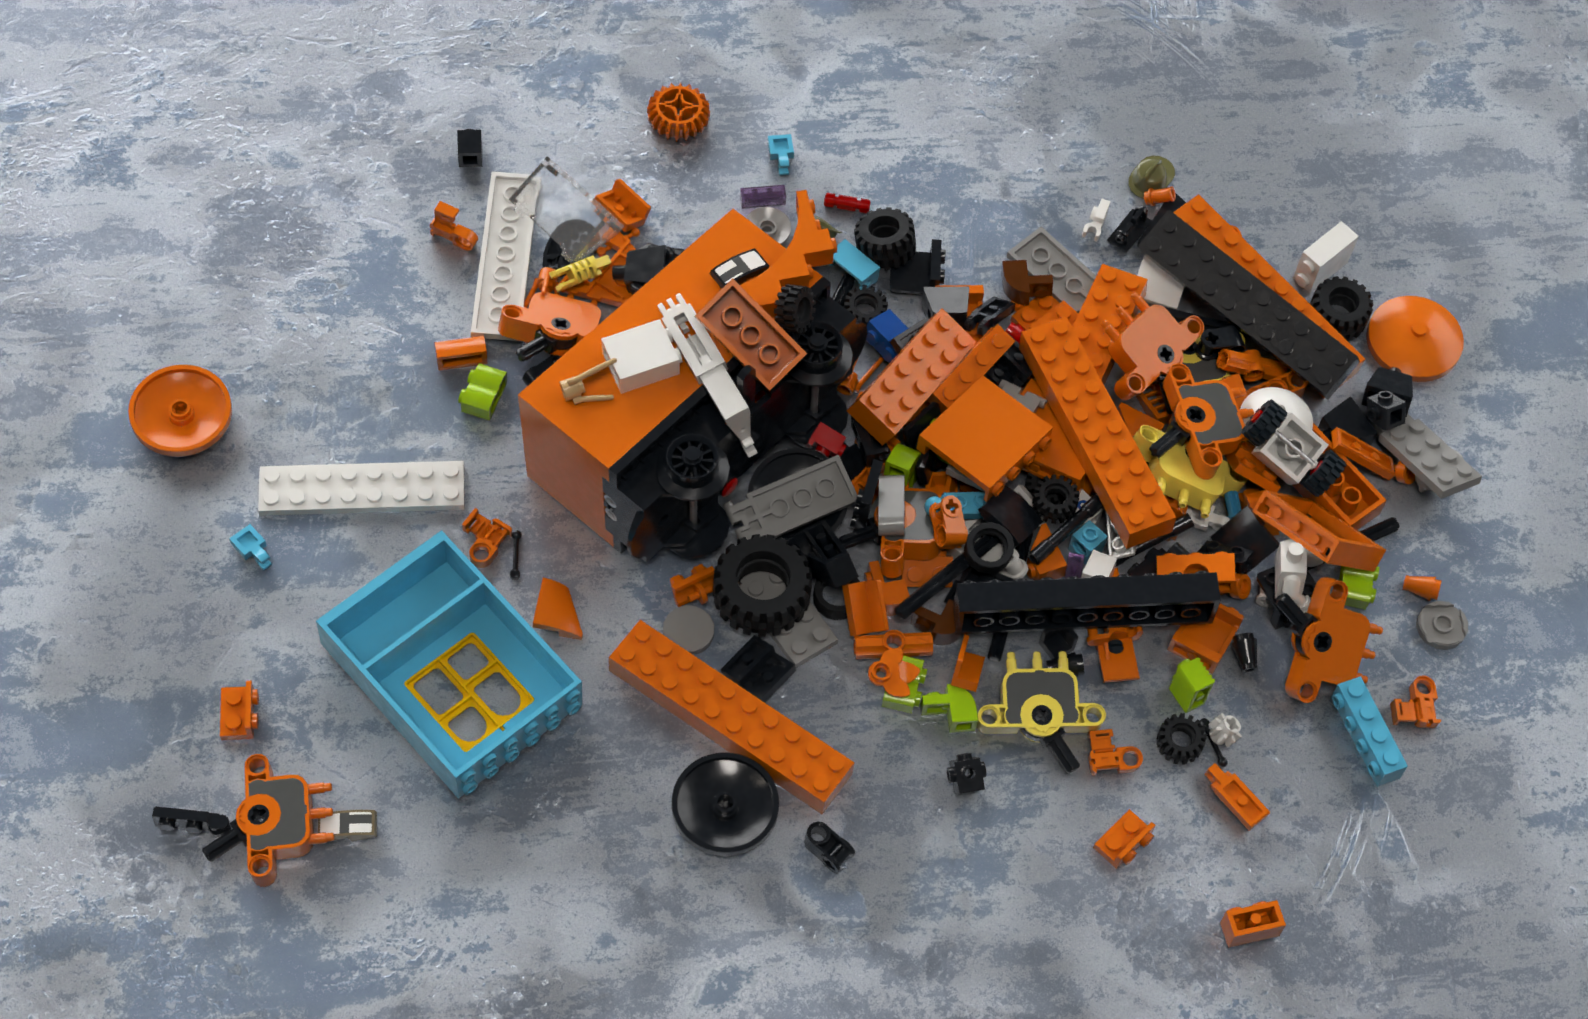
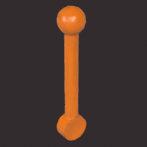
M634 228L631 230V233L627 234L626 236L629 239L632 237H638L640 235V230L638 228ZM609 246L599 247L597 255L599 257L605 256L606 252L612 248Z

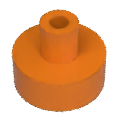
M1401 461L1398 464H1394L1395 477L1399 483L1412 484L1415 481V474Z
M1235 573L1236 593H1230V596L1235 599H1246L1251 590L1250 577L1247 574Z

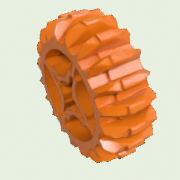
M681 82L678 86H674L671 83L669 88L662 85L660 91L655 90L654 96L650 97L647 107L648 121L652 129L658 130L659 136L666 134L667 140L675 137L676 142L679 138H684L687 141L688 136L695 138L697 133H702L704 127H707L710 117L709 103L706 100L705 94H700L698 88L692 90L690 84L683 87Z

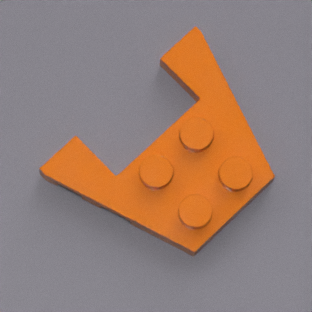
M612 221L600 235V242L617 251L611 258L612 263L610 266L601 270L602 275L595 277L592 282L587 280L560 292L620 307L633 295L628 292L624 279H613L612 267L613 265H625L627 253L636 249L631 244V240L626 235H623L618 230L616 223ZM567 274L559 284L569 280Z

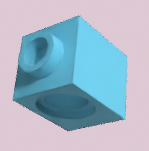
M1089 520L1072 535L1068 550L1086 565L1093 550L1099 552L1104 550L1108 536Z

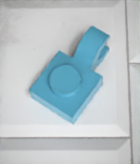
M791 134L768 136L770 160H778L779 176L789 175V159L794 158Z
M251 524L229 538L232 546L245 560L253 556L262 570L272 565L268 560L270 556L263 550L267 546L266 541Z

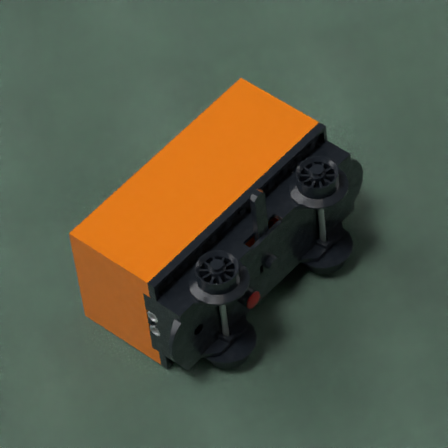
M735 209L729 211L518 394L527 476L622 554L628 549V553L638 559L642 558L646 563L663 547H667L684 559L690 560L702 559L712 554L724 543L729 531L727 514L718 503L719 495L722 497L729 496L735 490L738 478L784 435H788L797 444L807 448L805 445L820 422L840 434L847 426V407L842 398L837 394V386L852 374L853 365L866 343L867 326L830 297L831 282L813 268V279H809V288L812 289L811 292L815 295L813 299L816 300V304L813 305V308H816L815 313H812L814 320L813 322L810 321L811 326L807 328L806 332L785 331L807 354L770 391H767L755 379V368L751 365L744 367L707 330L726 362L728 374L749 407L751 438L754 441L753 445L758 452L757 454L748 458L739 438L726 424L703 383L698 384L683 357V362L680 363V374L622 394L609 367L582 380L585 392L581 393V396L614 395L613 400L582 402L574 405L573 400H565L560 387V381L576 377L606 361L602 354L601 338L659 319L663 324L661 319L663 316L657 305L662 303L666 310L670 307L666 301L669 298L673 300L675 305L679 304L675 296L678 293L682 295L687 304L690 303L697 314L722 289L709 274L710 271L733 256L755 248L769 264L770 268L784 254L786 250L784 246ZM757 276L747 278L745 282L754 279ZM689 321L685 323L690 331L686 334L683 333L686 339L688 334H691V336L696 334ZM672 342L673 347L677 348L675 343Z

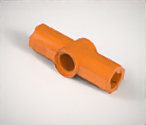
M1223 348L1218 353V359L1216 360L1219 369L1243 374L1244 380L1248 382L1260 379L1271 380L1286 374L1288 370L1287 367L1277 360L1261 357L1260 352L1255 349L1238 352Z
M890 630L881 635L854 636L853 639L855 660L881 658L886 650L892 649L888 646L891 643L898 645V648H902L904 656H933V636L931 632L902 633L898 630Z

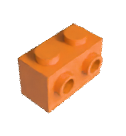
M1277 900L1271 902L1261 901L1244 908H1231L1226 911L1220 921L1228 948L1278 937L1286 926Z

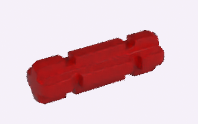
M826 193L824 198V205L826 207L833 208L835 205L838 209L850 211L858 209L862 213L869 212L871 202L869 199L861 198V200H857L858 197L840 194L838 197L834 193Z

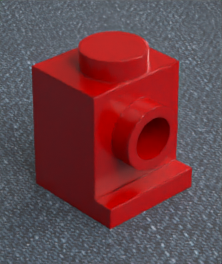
M820 422L805 447L809 449L813 445L816 447V452L823 454L827 458L829 455L831 457L836 455L841 457L846 448V445L843 444L846 437Z

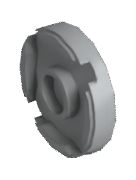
M1446 601L1430 602L1421 610L1417 617L1416 628L1419 636L1426 644L1436 649L1448 650L1457 647L1463 642L1468 632V621L1461 609L1455 608L1454 604Z
M685 605L675 608L667 615L663 625V635L691 654H699L710 646L714 638V623L711 616L705 610L696 606Z

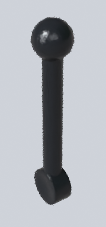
M519 530L512 532V538L514 539L513 570L510 571V578L512 580L520 578L518 552L519 539L522 537V533Z
M1202 718L1199 727L1204 726L1205 733L1218 757V765L1225 767L1228 764V759L1223 757L1218 745L1210 738L1209 720Z

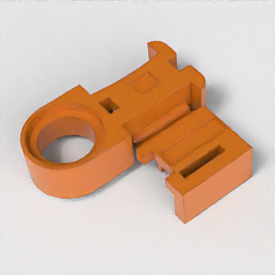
M439 201L434 209L435 217L430 223V228H432L430 234L432 236H441L453 242V245L471 251L478 241L477 234L462 225L457 224L456 226L453 222L459 213V209Z
M474 508L462 524L464 532H472L476 535L477 540L471 546L469 553L470 561L478 568L489 566L498 555V547L506 536L512 537V528L496 518L492 520L491 524L489 519L479 514L477 508ZM478 550H485L489 555L484 560H478L474 557V554Z
M1418 676L1409 687L1410 700L1408 702L1394 699L1390 703L1393 725H1398L1399 722H1415L1418 720L1415 723L1416 727L1435 728L1441 722V719H1436L1434 702L1438 699L1436 685L1430 677ZM1417 684H1424L1428 688V694L1419 692Z
M1112 729L1089 731L1087 734V738H1090L1092 750L1088 755L1092 776H1095L1097 771L1117 769L1118 774L1134 772L1142 764L1143 755L1138 748L1133 746L1117 747L1115 749V745L1111 744L1110 738L1113 737ZM1126 753L1134 754L1137 758V764L1134 766L1125 764L1123 755Z

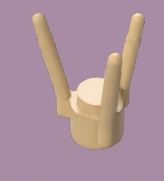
M612 358L576 377L560 381V387L565 400H573L574 405L582 402L613 400L614 395L581 396V393L585 392L582 380L616 363L617 359Z

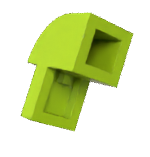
M898 443L886 460L884 475H904L905 486L909 483V487L912 488L917 479L915 465L921 452Z
M947 684L944 694L930 692L922 695L920 703L921 716L947 714L949 733L976 730L978 723L976 703L966 689Z

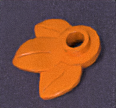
M892 648L883 653L880 661L871 664L868 670V677L874 685L883 686L887 694L903 698L910 695V689L907 684L917 678L920 669L909 662L902 661V648ZM881 671L884 672L886 676L881 678L878 677L876 673Z

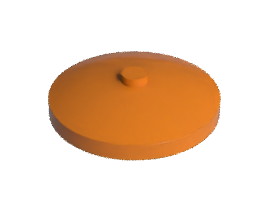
M1400 296L1384 302L1373 313L1366 332L1367 345L1375 361L1382 368H1399L1402 373L1412 376V382H1428L1447 375L1456 366L1464 346L1463 333L1455 317L1437 302L1419 296Z
M173 365L153 372L136 387L130 399L128 413L133 432L145 447L162 455L182 457L194 455L208 449L224 435L231 421L232 403L226 386L212 372L193 365Z

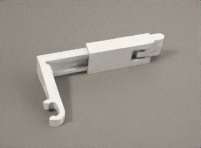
M678 293L675 296L679 304L675 305L673 300L669 298L666 300L670 307L666 310L662 303L657 305L663 316L661 318L665 328H669L673 342L679 349L698 384L703 383L726 424L739 438L749 458L758 453L751 438L749 407L728 374L726 362L707 330L694 317L696 312L690 303L687 304L682 295ZM686 321H689L696 334L692 336L691 334H688V338L686 339L683 333L686 334L690 331L689 327L685 323Z

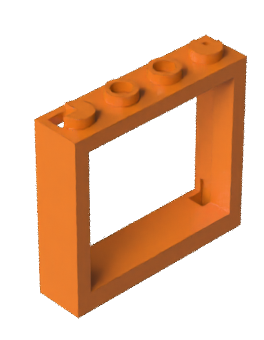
M1264 490L1252 511L1295 542L1302 544L1304 548L1327 564L1374 572L1386 552V549L1311 499ZM1328 548H1330L1331 551L1329 552L1328 556H1326L1325 553L1327 552Z

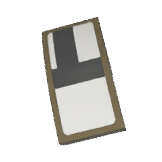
M375 810L334 811L332 816L318 819V833H334V841L348 838L353 842L377 837V812Z

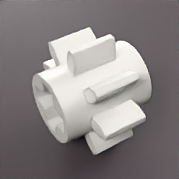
M1221 713L1208 724L1212 728L1209 732L1210 738L1218 745L1225 744L1228 748L1242 737L1239 733L1241 729L1240 723L1234 716L1228 715L1225 717Z

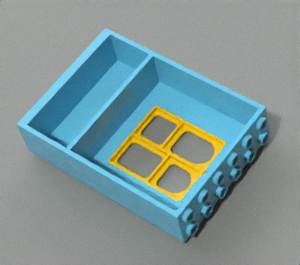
M442 530L316 620L321 645L458 799L464 794H471L482 780L492 778L499 771V767L506 762L511 763L519 756L520 751L527 746L535 745L540 740L542 734L548 730L556 729L563 718L567 715L575 714L582 706V681ZM473 644L487 658L489 663L471 678L465 680L448 663V659L466 645ZM435 669L441 670L463 695L462 700L443 714H437L414 689L415 683ZM494 673H500L520 696L519 708L510 715L502 716L494 713L474 691L475 687ZM470 707L475 708L479 712L487 726L485 734L475 741L460 739L448 726L450 721Z

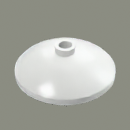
M1266 387L1258 389L1246 397L1240 408L1253 409L1255 414L1258 408L1260 409L1264 403L1272 399L1287 413L1291 412L1311 430L1313 429V417L1308 405L1298 395L1283 388ZM1250 417L1243 419L1244 424L1250 420Z

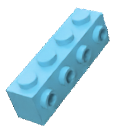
M1361 676L1338 684L1331 699L1376 786L1378 787L1400 779L1408 765Z

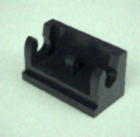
M851 416V428L866 467L872 466L873 459L886 463L891 453L888 444L885 443L882 446Z

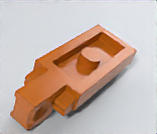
M1216 763L1207 769L1204 775L1212 783L1210 787L1213 792L1249 831L1270 814L1264 804L1235 773L1231 774L1229 771L1224 773Z

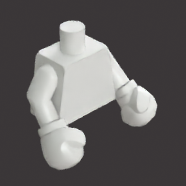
M1286 539L1280 542L1275 555V599L1279 595L1287 593L1303 613H1307L1311 598L1308 595H1302L1307 567L1321 565L1324 561L1293 539Z

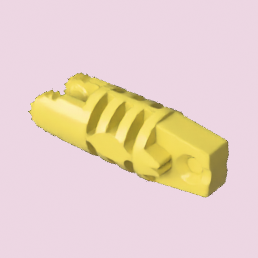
M592 255L549 272V275L553 279L567 273L569 280L555 287L557 292L602 275L601 270L609 267L612 262L608 255L597 259Z

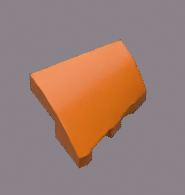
M543 577L533 619V628L557 631L560 637L582 640L583 633L569 588L557 581Z

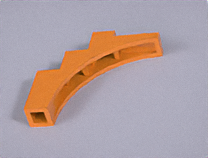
M807 190L796 191L798 224L793 239L784 254L759 276L740 284L772 318L777 316V314H774V309H777L775 300H779L777 295L778 292H781V288L787 284L809 288V279H813L812 267L833 264V255L837 253L835 238L830 237L828 228L821 229L819 219L814 218L813 214L816 212L813 199H809Z

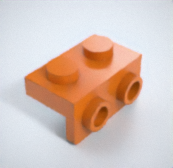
M621 179L615 181L612 190L596 195L593 200V204L624 232L643 226L651 210V206Z
M941 550L940 554L931 560H905L901 579H905L907 587H921L952 562L953 556L947 555V551ZM951 581L945 587H952L953 581Z

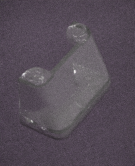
M548 156L509 198L515 205L513 210L522 218L527 215L561 246V249L564 250L561 255L571 264L573 261L577 262L589 256L625 227L571 175Z

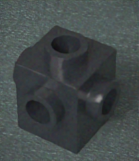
M1387 390L1381 391L1367 398V419L1385 431L1405 424L1406 402Z
M963 753L956 755V760L949 761L950 767L946 770L949 783H953L955 793L962 794L985 790L983 778L987 776L986 767L979 757H972V753Z

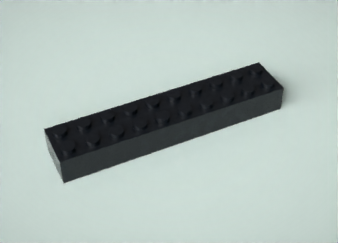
M1168 210L1138 245L1143 255L1228 322L1237 326L1242 333L1327 400L1360 363L1357 355L1172 211Z
M1198 571L1191 574L1172 572L1168 575L1147 573L1143 576L1121 574L1117 577L1096 575L1091 578L1070 576L1065 579L1045 577L1040 580L1020 578L1004 582L1001 580H990L981 583L974 581L957 583L953 613L956 635L1211 624L1221 599L1217 572Z

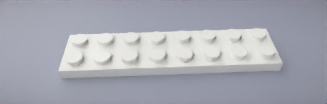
M491 172L471 337L484 335V339L520 341L502 336L498 332V326L503 306L516 305L524 307L539 175Z
M464 461L260 466L259 516L464 510Z

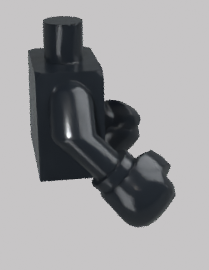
M648 243L636 250L629 251L625 265H613L612 277L614 280L624 279L628 292L635 294L679 256L684 249Z

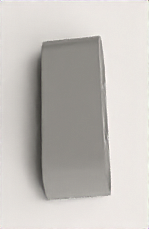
M879 475L878 534L879 536H904L905 477L904 475Z

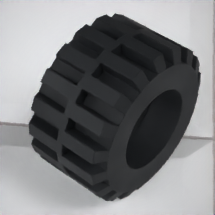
M886 207V209L877 208L876 211L871 210L867 212V215H862L860 221H857L855 225L856 248L875 262L880 269L890 270L889 268L893 267L896 269L900 267L899 265L908 263V259L913 258L916 252L915 229L912 218H909L906 212L901 213V210L897 208L892 210V207Z
M1335 276L1332 280L1328 278L1324 280L1323 284L1320 283L1317 286L1310 304L1347 341H1351L1353 337L1357 338L1364 331L1373 311V300L1370 299V292L1365 291L1366 287L1363 284H1357V280L1353 279L1351 281L1345 276L1339 279L1338 276ZM1331 305L1344 307L1349 313L1338 312Z

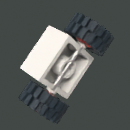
M1272 399L1264 403L1260 409L1258 408L1242 429L1241 433L1256 445L1251 453L1288 485L1300 482L1315 497H1319L1325 490L1327 491L1330 485H1333L1335 480L1340 477V473L1346 467V462L1331 449L1323 454L1329 444L1291 412L1287 413Z

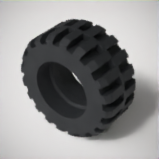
M755 534L748 540L746 537L737 540L736 546L730 544L726 548L725 553L721 554L717 560L713 578L715 607L720 610V616L724 621L730 620V626L735 630H738V628L743 629V634L751 635V632L758 633V637H766V633H772V636L781 634V629L784 628L785 631H788L794 627V621L800 622L804 617V611L808 609L812 589V571L808 567L809 561L805 555L800 556V549L796 545L789 546V541L784 538L777 540L774 539L775 535L767 534V537H760V534ZM765 571L778 576L785 583L787 589L778 597L760 600L745 594L739 587L738 582L752 572Z

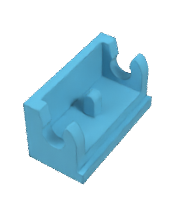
M846 239L837 245V253H834L833 264H829L830 266L837 263L858 280V283L861 285L859 287L860 290H862L863 285H867L868 289L872 284L878 282L880 267Z

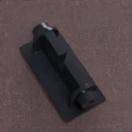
M1145 206L1136 207L1135 210L1132 209L1107 241L1127 253L1152 221L1147 218L1148 209Z
M1208 540L1197 551L1202 554H1215L1221 551L1235 553V572L1240 574L1250 571L1251 563L1247 561L1254 553L1253 550L1244 549L1241 546H1230L1221 544L1218 541Z

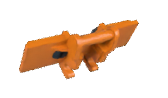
M1115 568L1112 577L1119 575L1118 568ZM1142 627L1103 628L1104 634H1098V629H1087L1089 636L1087 637V645L1095 646L1098 651L1104 683L1140 679L1133 641L1138 640L1143 635Z

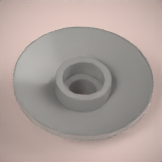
M760 207L751 211L746 216L749 221L762 231H769L765 233L780 244H783L790 236L791 222L787 215L779 209Z

